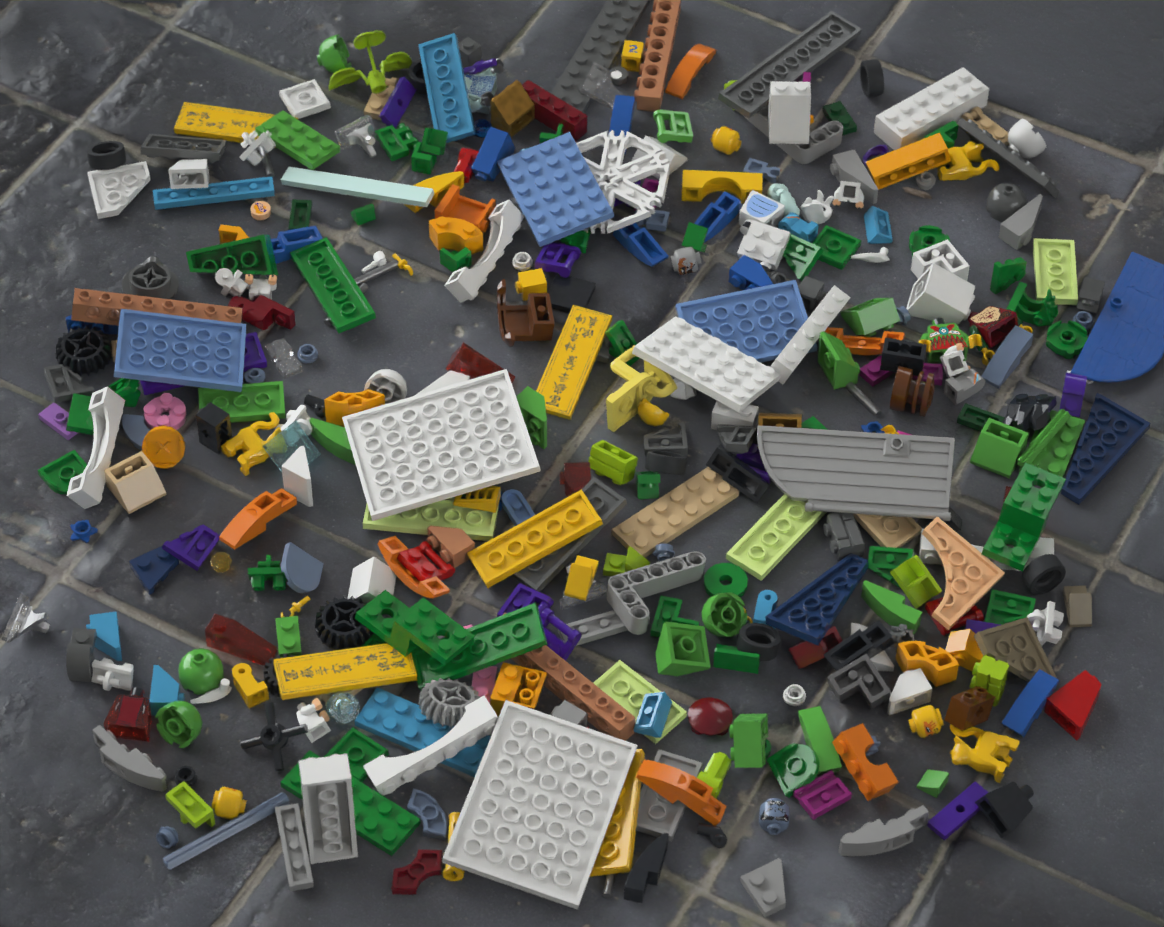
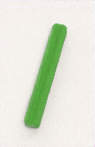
M1064 409L1058 411L1018 458V466L1023 468L1025 462L1028 464L1032 463L1069 419L1070 414Z

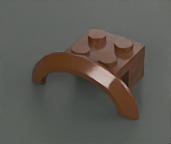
M502 279L497 287V313L502 340L509 347H513L515 341L552 340L555 323L549 293H529L527 305H506L505 279Z

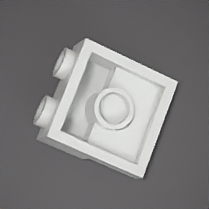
M752 220L747 235H744L738 249V258L740 259L743 255H746L760 263L764 270L770 271L772 269L777 271L791 234L788 231Z

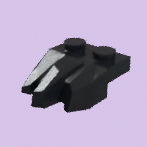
M1028 394L1016 395L1008 405L1005 424L1023 431L1029 428L1039 430L1046 427L1051 421L1050 412L1057 405L1056 396H1048L1047 394H1039L1037 396H1028Z

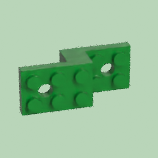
M1025 462L1003 503L998 522L988 538L981 555L1023 572L1045 529L1050 511L1066 479ZM1034 485L1040 486L1041 489L1035 488ZM1006 544H1010L1014 546V548H1010L1006 546Z
M386 590L357 611L355 615L356 620L405 657L417 647H421L444 666L473 643L475 638L472 633L425 598H422L409 608ZM382 615H390L392 618H384ZM437 636H445L447 639L441 640Z

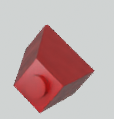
M1084 670L1047 698L1044 712L1074 739L1078 740L1099 698L1102 684L1095 676Z

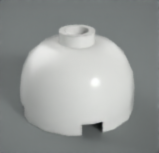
M1024 119L1019 120L1012 126L1008 133V142L1011 151L1014 150L1022 158L1029 159L1041 154L1046 148V143L1040 133L1037 132L1035 134L1032 130L1033 126Z
M381 369L374 372L367 380L364 391L370 389L384 394L385 404L405 399L407 395L405 380L398 372L391 369Z

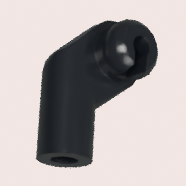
M307 394L304 404L314 407L317 417H325L324 400Z
M699 823L698 835L708 836L716 848L726 846L727 837L720 827Z

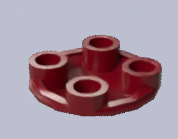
M713 697L701 698L695 701L690 706L687 714L693 733L698 735H725L733 720L732 710L728 704Z

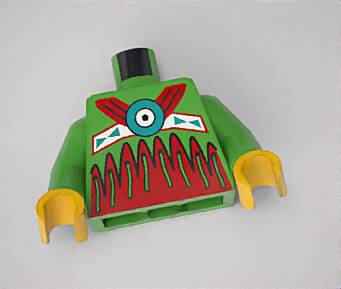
M936 318L932 321V325L927 327V333L922 334L918 343L927 344V363L937 364L942 363L940 357L944 356L948 348L955 346L957 343H962V347H964L962 352L965 357L963 361H966L968 347L972 349L975 346H982V339L979 334L968 336L955 323L945 324L943 318Z

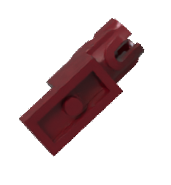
M236 295L228 304L230 307L242 308V322L261 330H266L273 322L290 330L296 325L293 310L263 295H260L255 301Z

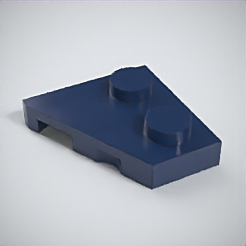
M162 546L130 560L129 564L147 593L151 595L155 591L154 587L160 581L163 582L167 578L168 573L179 564V559L163 550Z

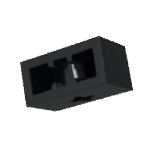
M885 338L880 370L897 372L900 366L913 369V375L918 376L920 371H923L927 344Z
M210 402L196 414L199 443L219 455L222 452L221 445L232 438L230 414Z

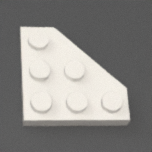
M146 161L122 165L108 170L87 172L98 219L119 215L150 182Z

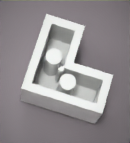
M948 239L913 253L911 271L918 279L935 263L965 281L968 280L970 266Z
M716 400L712 411L711 429L717 430V425L757 426L759 407L749 404L743 410L737 412Z

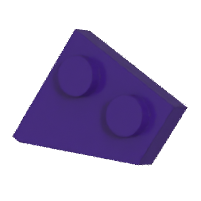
M203 524L194 528L191 532L181 534L175 540L164 542L162 549L198 571L220 541V535Z

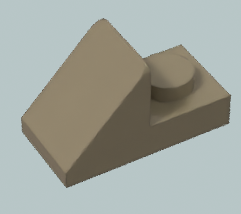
M1064 586L1063 596L1069 627H1091V593H1087L1086 586Z

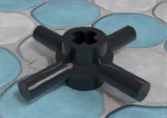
M268 702L264 704L268 725L261 730L260 736L242 740L241 747L244 750L263 745L265 748L272 750L275 771H283L284 764L281 748L287 744L289 737L308 733V727L306 724L286 729L276 721L274 703Z

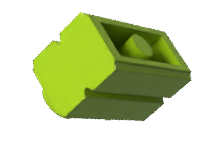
M604 440L592 445L591 456L587 466L595 470L597 475L607 476L612 479L613 483L623 485L634 478L635 467L638 462L636 456Z
M987 655L983 656L981 662H976L972 671L974 676L969 688L976 686L985 688L988 693L995 696L993 706H998L1004 693L1009 668L1008 663L1000 660L995 661V658Z

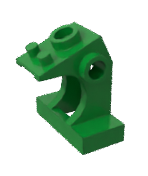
M1019 282L1007 309L1016 312L1017 317L1021 321L1040 327L1051 326L1058 315V306L1055 305V296H1052L1051 290L1048 289L1046 298H1043L1042 301H1037L1027 296V284Z

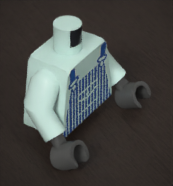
M497 58V65L488 68L483 73L465 75L472 113L476 111L484 114L490 113L491 100L497 90L496 73L501 74L504 71V63L501 59Z

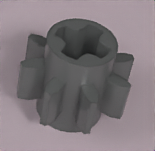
M899 624V627L891 626L892 630L889 633L893 636L894 644L890 647H895L896 652L898 643L916 641L913 635L914 630L907 629L906 624Z

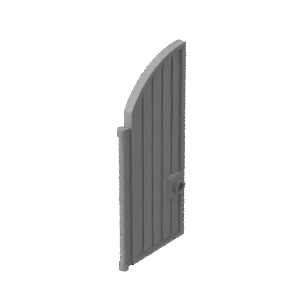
M757 425L758 448L769 477L793 501L808 502L805 504V511L807 512L823 511L925 519L939 517L943 521H950L951 519L949 504L955 438Z

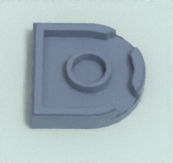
M293 543L285 544L281 571L285 573L289 587L298 593L310 592L316 589L320 582L323 563Z

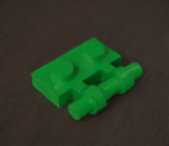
M400 123L398 129L390 125L375 131V138L391 161L408 156L409 149L414 150L417 142H419L416 137H413L410 127L404 123Z

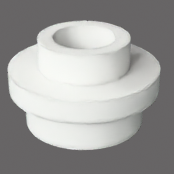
M519 252L513 258L512 265L519 271H526L532 267L533 260L528 253Z
M792 684L784 690L783 699L788 705L799 706L805 702L806 693L800 685Z

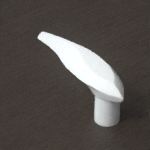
M885 247L881 248L879 253H861L851 256V259H859L871 263H881L890 260L887 256L888 249Z
M222 679L219 688L208 691L202 696L190 700V702L208 703L222 699L232 689L229 686L230 681Z

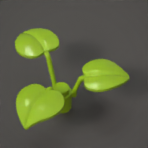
M376 30L359 34L354 39V46L356 49L367 47L373 70L368 73V77L361 70L355 71V68L338 70L331 76L328 87L329 91L355 82L362 77L366 85H370L372 93H381L387 88L385 72L409 69L412 60L405 52L390 54L386 57V60L380 63L381 72H379V70H376L371 46H377L384 42L386 39L385 33Z

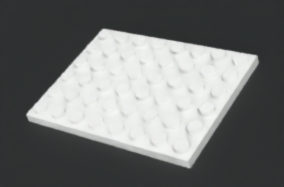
M507 369L342 417L372 521L541 471Z
M505 700L442 858V863L578 910L637 750V745Z

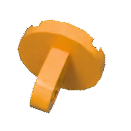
M159 426L148 431L144 437L142 452L153 466L166 469L174 467L180 462L184 456L186 445L179 431L172 427Z

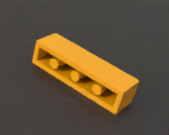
M937 133L866 161L868 173L878 190L951 162L948 148L941 134Z

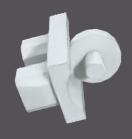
M255 130L251 134L247 132L242 134L244 141L241 143V146L246 148L250 145L240 156L243 161L248 160L252 165L256 166L263 160V157L257 150L262 147L266 153H269L276 146L270 138L272 134L268 130L263 132L256 140L254 138L258 133Z
M227 268L217 271L215 280L219 285L224 286L221 291L222 295L226 297L229 293L234 297L236 295L241 296L244 293L248 284L240 278L243 274L241 271L237 270L234 276L231 270Z
M300 405L297 410H290L286 414L287 422L285 425L278 424L275 430L278 427L281 428L280 435L285 440L287 446L293 447L302 434L310 435L313 431L309 421L311 418L306 412L307 408L305 405Z
M1048 601L1047 608L1043 610L1035 609L1033 613L1027 616L1033 630L1037 631V638L1041 646L1046 641L1057 644L1062 638V631L1054 628L1053 625L1057 627L1061 625L1064 613L1055 610L1054 602Z
M107 658L92 662V682L103 684V690L109 691L112 687L129 691L132 689L133 664L124 663L120 666Z

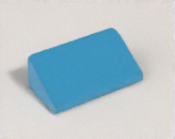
M871 206L864 214L868 243H892L893 239L888 212Z
M665 692L645 694L633 729L635 733L657 738L661 737L672 705L671 699Z

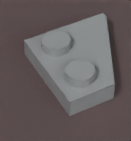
M780 858L740 877L741 884L764 917L785 908L786 900L782 860Z

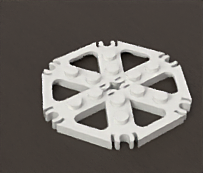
M613 130L609 134L606 131L576 143L581 153L598 146L604 147L600 165L585 157L584 159L611 209L613 210L615 198L638 210L636 214L619 221L608 219L584 229L585 232L588 233L590 228L591 233L594 234L595 229L600 227L602 234L606 232V229L607 233H611L649 218L651 214H655L653 206L661 207V202L664 204L671 168L669 160L666 159L665 152L661 148L628 131L626 137L624 131H621L619 136H615ZM628 147H635L648 154L622 165L624 153ZM656 174L660 176L656 193H652L633 183Z

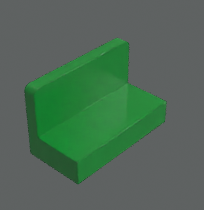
M717 644L714 651L713 667L758 674L760 655L738 651L737 647Z

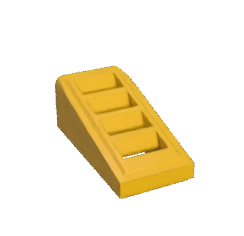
M489 486L466 493L465 499H461L462 495L455 496L453 505L496 513L501 497V487Z

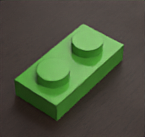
M298 616L275 618L280 658L283 657V654H287L288 657L291 654L301 656Z

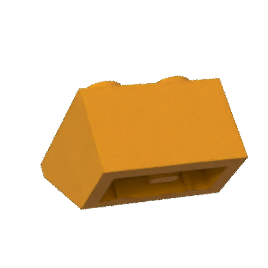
M503 662L490 697V705L496 715H500L505 700L535 709L547 672Z

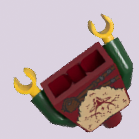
M988 306L979 313L971 312L968 317L970 335H981L982 346L976 347L979 352L982 351L983 353L982 363L985 366L989 363L988 358L992 359L995 354L994 351L988 350L987 347L992 348L1002 342L1015 325L1033 333L1032 328L1023 326V322L1017 317V313L1010 309Z

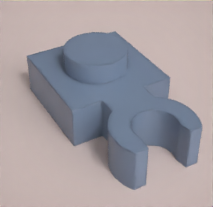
M749 158L743 170L745 173H763L762 179L765 178L770 183H776V178L780 175L779 168H769L768 163Z
M655 210V214H651V217L636 222L638 226L646 224V229L666 232L670 212Z

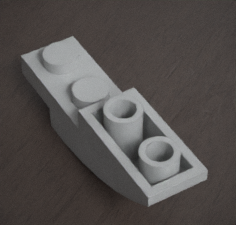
M101 725L93 729L95 743L100 747L101 761L111 771L138 786L162 792L167 790L165 780L167 776L160 767L156 768L146 753L142 754L137 748L129 751L124 744L120 745L116 741L114 734L110 730L106 731Z
M922 805L916 809L908 810L905 815L898 819H891L886 825L880 819L872 823L867 822L861 829L853 833L849 832L840 839L839 854L841 856H868L903 847L913 842L915 830L927 824L929 811Z

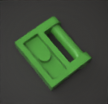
M654 111L653 118L657 123V138L659 142L665 143L670 140L692 143L693 133L687 112ZM664 120L669 121L670 131L666 130Z

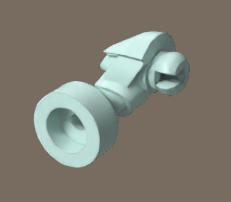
M775 183L769 187L767 192L768 198L785 205L784 217L790 212L797 215L800 214V209L796 206L795 199L791 196L785 185Z

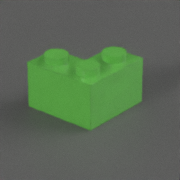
M740 714L733 721V724H730V738H734V747H731L730 756L731 760L735 761V768H762L766 764L765 740L768 738V714Z

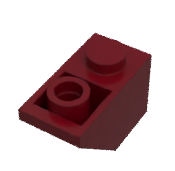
M832 626L818 646L803 640L789 648V651L798 669H801L825 658L824 654L843 640L836 627Z

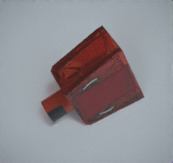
M135 687L131 689L130 696L120 694L116 697L104 721L105 730H110L115 738L149 742L151 729L150 699L144 697L145 692L143 689Z

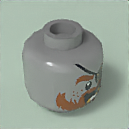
M693 247L676 249L674 255L671 256L674 272L677 271L679 275L695 273L698 270V264H702L700 253L695 252Z

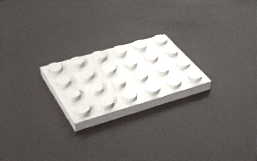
M676 316L635 345L632 354L737 412L743 410L780 379V374L775 372L772 367L758 362L754 357L747 356L737 348L725 344L719 338L705 333L701 328L694 327L684 319Z

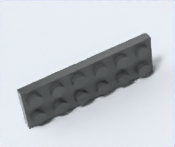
M961 117L956 123L969 137L979 144H984L987 150L1055 199L1060 194V191L1056 188L1058 184L1043 171L1040 172L1031 162H1026L1017 152L1011 151L1003 142L994 139L989 132L979 128L971 119L966 121Z
M593 477L582 491L598 513L603 525L512 576L525 586L540 592L627 504L626 499Z

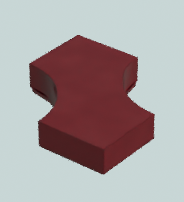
M418 850L416 858L409 865L393 869L392 894L416 895L419 885L425 879L441 875L442 850Z

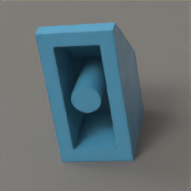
M117 611L89 615L90 624H86V629H96L95 648L116 661H122Z
M154 665L149 701L152 716H156L159 709L170 702L177 700L185 701L184 693H180L179 683L159 665Z

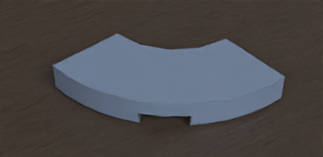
M123 414L122 425L126 438L134 444V447L142 451L143 439L148 431H150L145 425L144 416Z
M413 788L407 805V811L420 818L423 824V836L446 841L448 826L445 812H443L432 796Z

